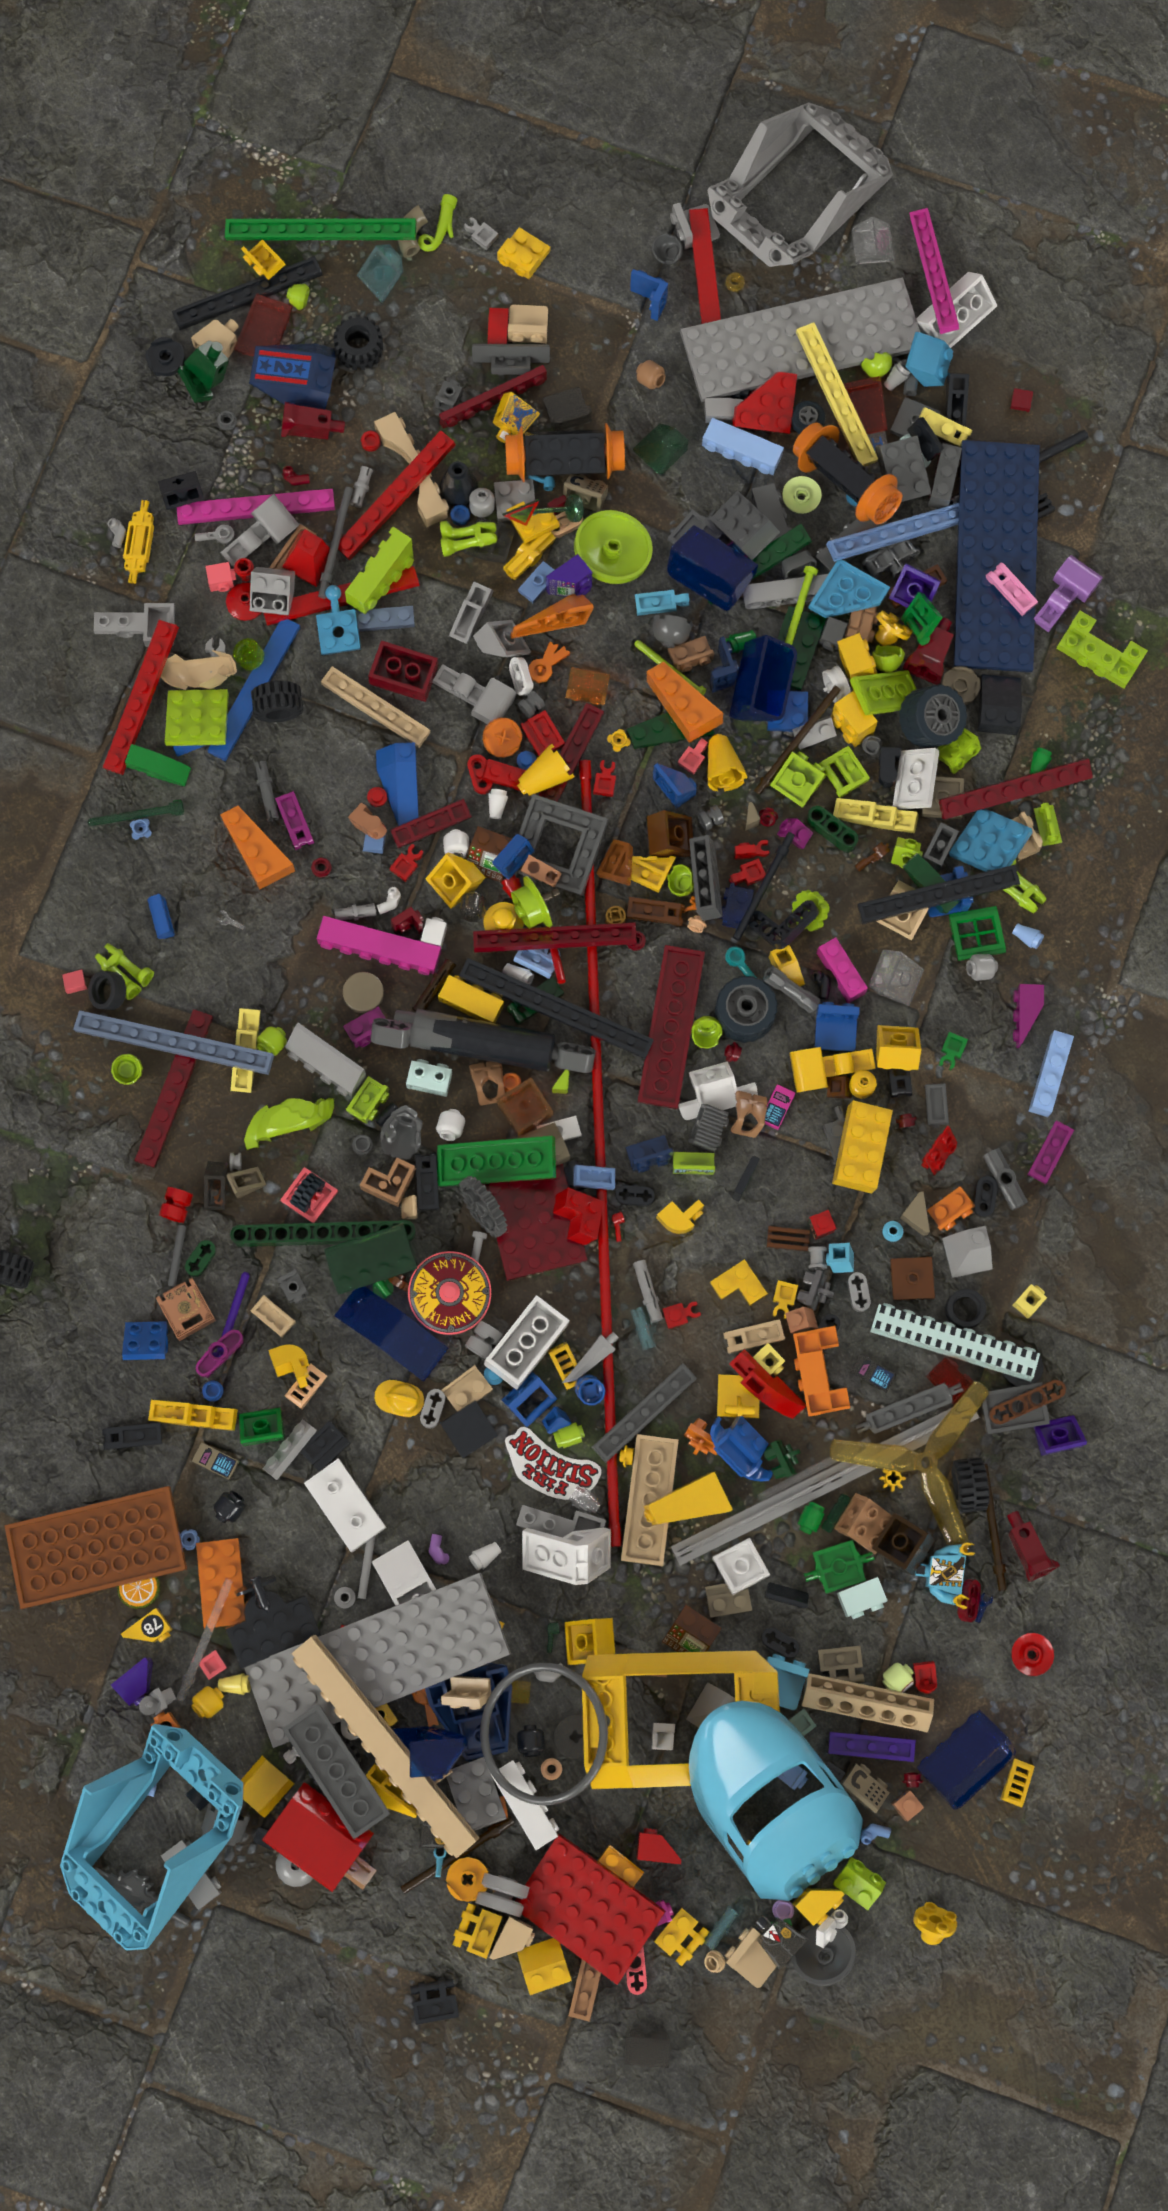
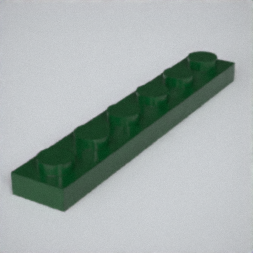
M799 524L768 544L753 560L750 558L744 559L702 586L701 590L712 606L811 543L812 540L803 525Z

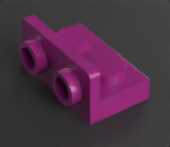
M379 1006L343 1026L355 1048L359 1046L363 1048L371 1043L373 1020L375 1018H385Z

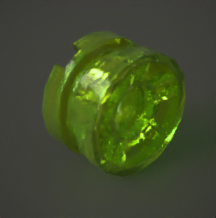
M251 638L239 641L233 649L234 659L245 670H254L264 661V651Z

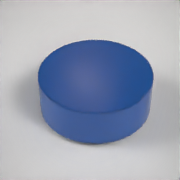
M464 505L453 507L450 513L451 521L458 526L466 525L470 520L469 509Z

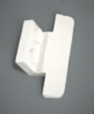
M728 1061L689 1072L697 1099L680 1103L678 1107L682 1117L685 1120L697 1118L701 1104H708L721 1110L736 1107L737 1103L735 1099L737 1091L758 1095L757 1086L754 1082L737 1087Z

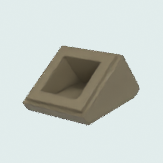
M752 802L748 804L745 831L758 826L760 822V817Z

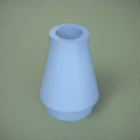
M1019 923L1012 932L1028 947L1035 949L1039 947L1044 938L1040 930L1023 926Z

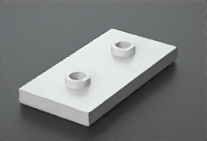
M339 1458L304 1483L350 1552H354L386 1528Z

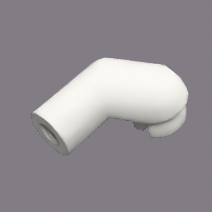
M391 887L388 890L386 902L376 905L380 915L397 908L401 894L396 887Z

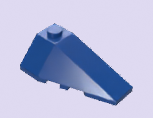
M415 742L394 743L376 750L377 772L387 793L398 826L419 818Z

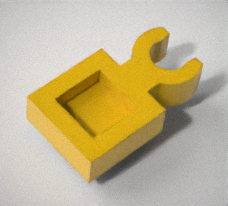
M777 1281L773 1302H777L778 1305L773 1310L774 1317H776L778 1310H783L784 1313L789 1312L787 1305H794L798 1285Z

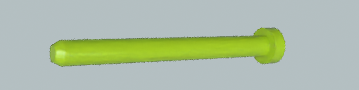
M805 566L803 571L806 575L783 646L786 651H789L792 647L813 576H817L818 569L811 566Z
M637 640L634 643L636 648L655 663L665 662L702 695L705 694L707 689L704 686H697L642 641Z

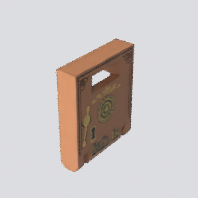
M193 1278L189 1279L190 1287L187 1286L186 1282H183L163 1293L166 1300L162 1301L160 1296L156 1297L179 1341L216 1321ZM200 1314L203 1320L185 1330L182 1324Z

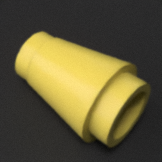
M242 1673L220 1678L218 1680V1689L223 1692L245 1695V1693H249L251 1690L248 1680L249 1675Z

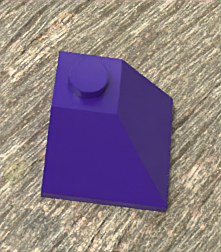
M143 1658L111 1684L112 1688L129 1706L134 1704L138 1706L140 1701L146 1697L145 1695L149 1693L153 1668L152 1659Z

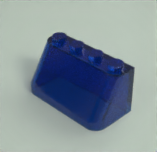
M695 525L671 546L667 571L673 579L726 611L736 604L758 568V564Z
M768 635L745 642L729 717L736 720L775 722L784 717L797 660V651L794 646Z
M978 1710L976 1713L971 1714L967 1722L960 1728L955 1729L945 1742L940 1743L929 1757H925L917 1769L953 1810H957L997 1775L1014 1758L1016 1751L1009 1738L981 1710Z

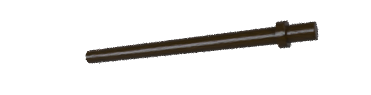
M835 685L764 778L761 777L759 779L760 783L754 789L757 794L760 795L767 786H770L771 780L784 765L790 754L795 751L841 691L839 687Z

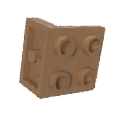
M855 1493L834 1529L852 1538L875 1555L877 1552L872 1547L892 1515L871 1499Z

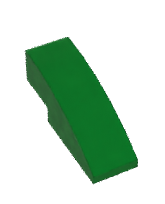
M131 744L125 760L127 768L146 773L147 776L184 787L191 771V767L133 744Z

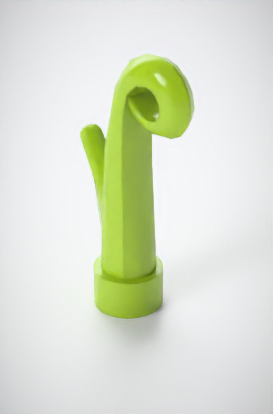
M449 194L443 195L435 237L422 234L418 239V244L422 250L429 252L437 249L446 231H448L449 237L453 238L452 216L457 204L456 197ZM424 240H428L431 244H425Z

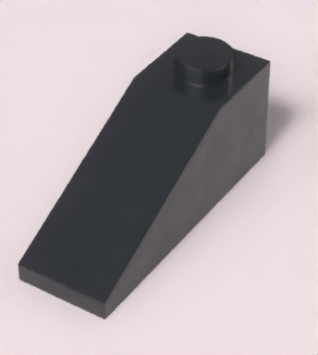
M948 373L946 381V418L966 427L969 374Z

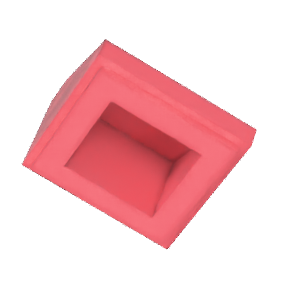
M82 969L62 975L67 994L87 989Z

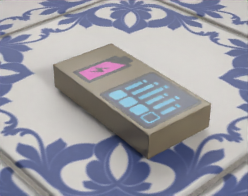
M202 1442L192 1462L228 1480L231 1479L240 1462Z

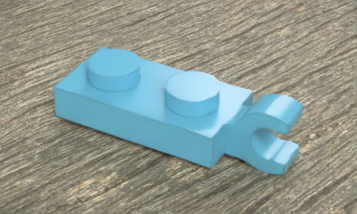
M674 590L635 594L637 616L676 611V605L682 607L689 606V593L675 595Z

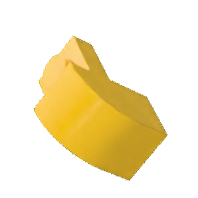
M697 1200L683 1213L672 1201L657 1214L656 1219L668 1231L684 1234L694 1229L695 1225L690 1220L696 1221L703 1214L704 1205L700 1200Z
M288 1344L268 1350L277 1377L294 1372L299 1387L308 1386L306 1378L309 1377L306 1367L309 1366L305 1352L300 1347Z

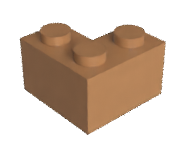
M396 1158L388 1176L369 1167L360 1184V1188L375 1197L399 1207L416 1173V1167L399 1158Z

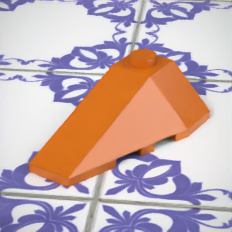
M568 595L514 626L510 634L511 639L584 625L594 608L593 604L584 595Z

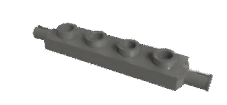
M945 1383L939 1384L866 1414V1422L855 1425L856 1429L861 1428L857 1430L858 1434L869 1429L876 1434L952 1403V1395L962 1392L963 1388L957 1389L961 1387L960 1383L952 1387H948Z

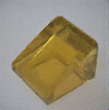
M513 1681L511 1702L529 1704L531 1682Z

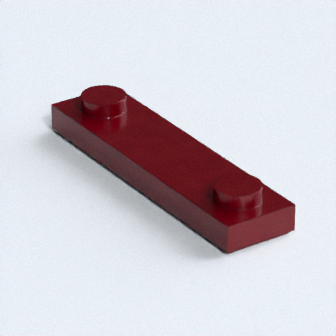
M461 799L390 829V832L399 849L472 818L465 800Z

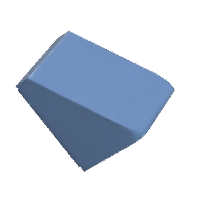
M365 834L363 851L383 854L386 834L380 839H373Z

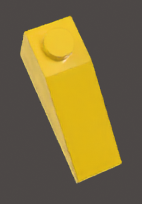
M374 1763L366 1777L388 1809L416 1818L417 1809L415 1806L406 1802L402 1796L403 1791L399 1786L395 1787L390 1782V1775L386 1770H381Z

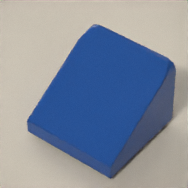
M556 1406L542 1420L549 1434L571 1424L567 1413Z

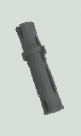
M260 761V764L256 762L254 765L258 777L257 785L260 786L267 817L266 820L272 822L274 821L273 818L275 820L279 819L271 785L273 780L269 776L267 761Z

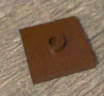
M932 1257L890 1259L893 1301L935 1298Z

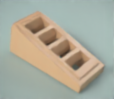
M312 1364L307 1367L308 1374L313 1372L320 1379L316 1381L310 1375L306 1378L314 1384L313 1387L309 1385L305 1387L309 1392L306 1394L300 1390L296 1381L285 1394V1397L300 1409L305 1407L328 1377ZM295 1391L304 1397L302 1401L293 1395Z

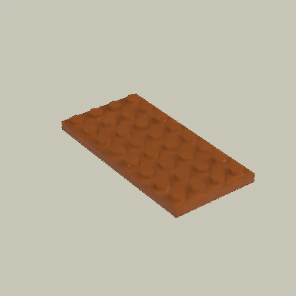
M170 1486L4 1525L20 1609L187 1570Z

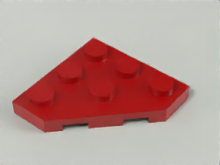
M776 372L770 379L761 384L746 399L735 406L732 426L790 434L797 374Z

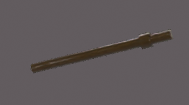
M984 1464L989 1484V1505L986 1513L994 1559L993 1573L996 1574L998 1591L1007 1590L1004 1575L1006 1567L1002 1562L988 1464Z
M509 1816L497 1825L494 1823L488 1827V1830L481 1834L479 1839L458 1858L454 1855L444 1858L441 1871L491 1838L495 1839L502 1835V1831L515 1824L513 1818ZM436 1864L402 1885L403 1893H408L436 1874Z

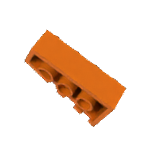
M665 662L647 671V683L689 743L723 724V712Z
M239 806L220 814L227 831L259 890L295 872L293 863Z

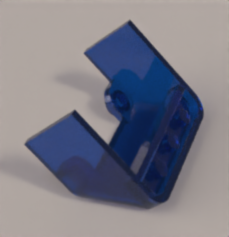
M440 1727L392 1728L410 1751L411 1778L430 1776V1779H443V1775L449 1773L468 1746V1736Z

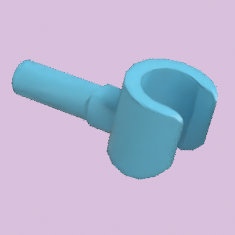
M436 1847L434 1849V1857L437 1863L436 1877H441L442 1863L447 1852L444 1848V1855L439 1857L436 1855Z

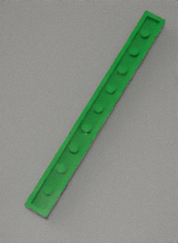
M416 218L226 219L225 239L416 240L417 221Z

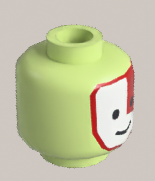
M894 1663L883 1673L884 1680L882 1683L888 1690L904 1693L914 1684L912 1677L914 1672L907 1664L903 1666L900 1663Z

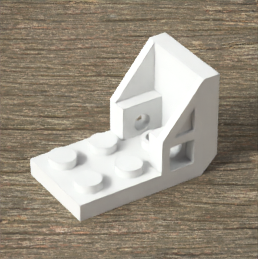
M603 1527L572 1531L562 1538L526 1528L522 1531L523 1570L574 1585L588 1584L611 1568V1529Z

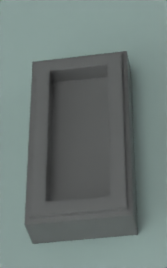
M946 1083L925 1084L928 1126L948 1125Z

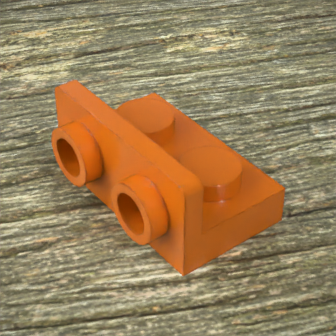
M960 1186L927 1211L938 1225L939 1230L946 1229L948 1231L957 1225L955 1221L961 1216L965 1219L971 1215L975 1204L962 1186Z

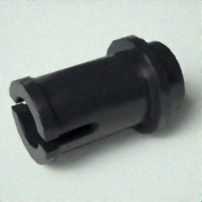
M391 1102L380 1115H376L375 1122L382 1128L386 1120L391 1116V1113L398 1109V1107Z

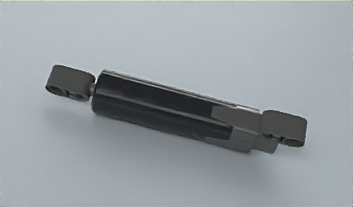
M396 1009L394 1020L375 1018L372 1022L370 1038L371 1042L378 1045L406 1048L410 1044L411 1047L544 1072L550 1070L552 1060H555V1066L561 1069L582 1073L592 1072L596 1053L591 1047L566 1042L559 1043L557 1048H554L555 1035L552 1033L417 1009L416 1012Z

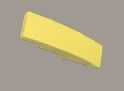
M840 798L836 799L833 813L839 820L908 833H915L919 815L918 812L898 810L897 807L877 805L876 802Z
M239 1009L238 1029L236 1032L237 1046L257 1050L256 1040L259 1035L261 1010ZM233 1067L231 1091L251 1093L254 1072Z

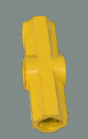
M550 531L526 544L522 543L516 555L503 567V570L511 579L516 580L529 566L533 567L541 559L542 553L556 540V537Z

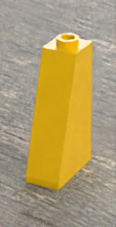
M710 1472L644 1505V1516L649 1523L657 1525L726 1513L733 1509L715 1472Z

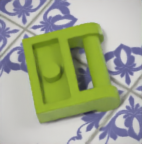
M849 746L819 763L825 768L824 772L837 790L836 794L839 798L846 796L849 792L870 780V777ZM835 763L848 785H842L830 767L831 764Z

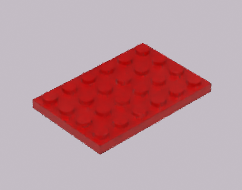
M558 1834V1837L555 1838L525 1886L530 1887L527 1898H516L515 1902L521 1903L524 1906L522 1911L524 1917L616 1985L620 1983L666 1912L561 1834Z

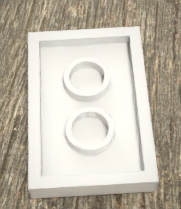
M928 748L901 751L893 807H897L899 810L930 808L932 806L939 757L938 749Z

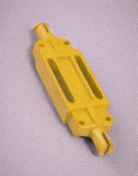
M141 500L140 511L133 513L132 521H129L123 558L125 560L124 568L130 572L128 582L131 584L137 583V574L145 572L146 563H149L154 532V516L148 512L149 501L147 500L145 502Z

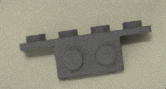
M473 344L472 361L491 363V374L522 375L530 371V363L550 362V345Z

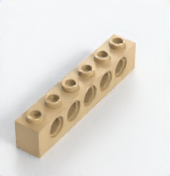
M809 1673L803 1689L802 1706L928 1732L933 1717L934 1699Z

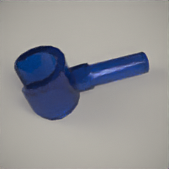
M985 1593L980 1596V1609L975 1622H981L986 1607L993 1602V1596L990 1597L988 1603L983 1600Z

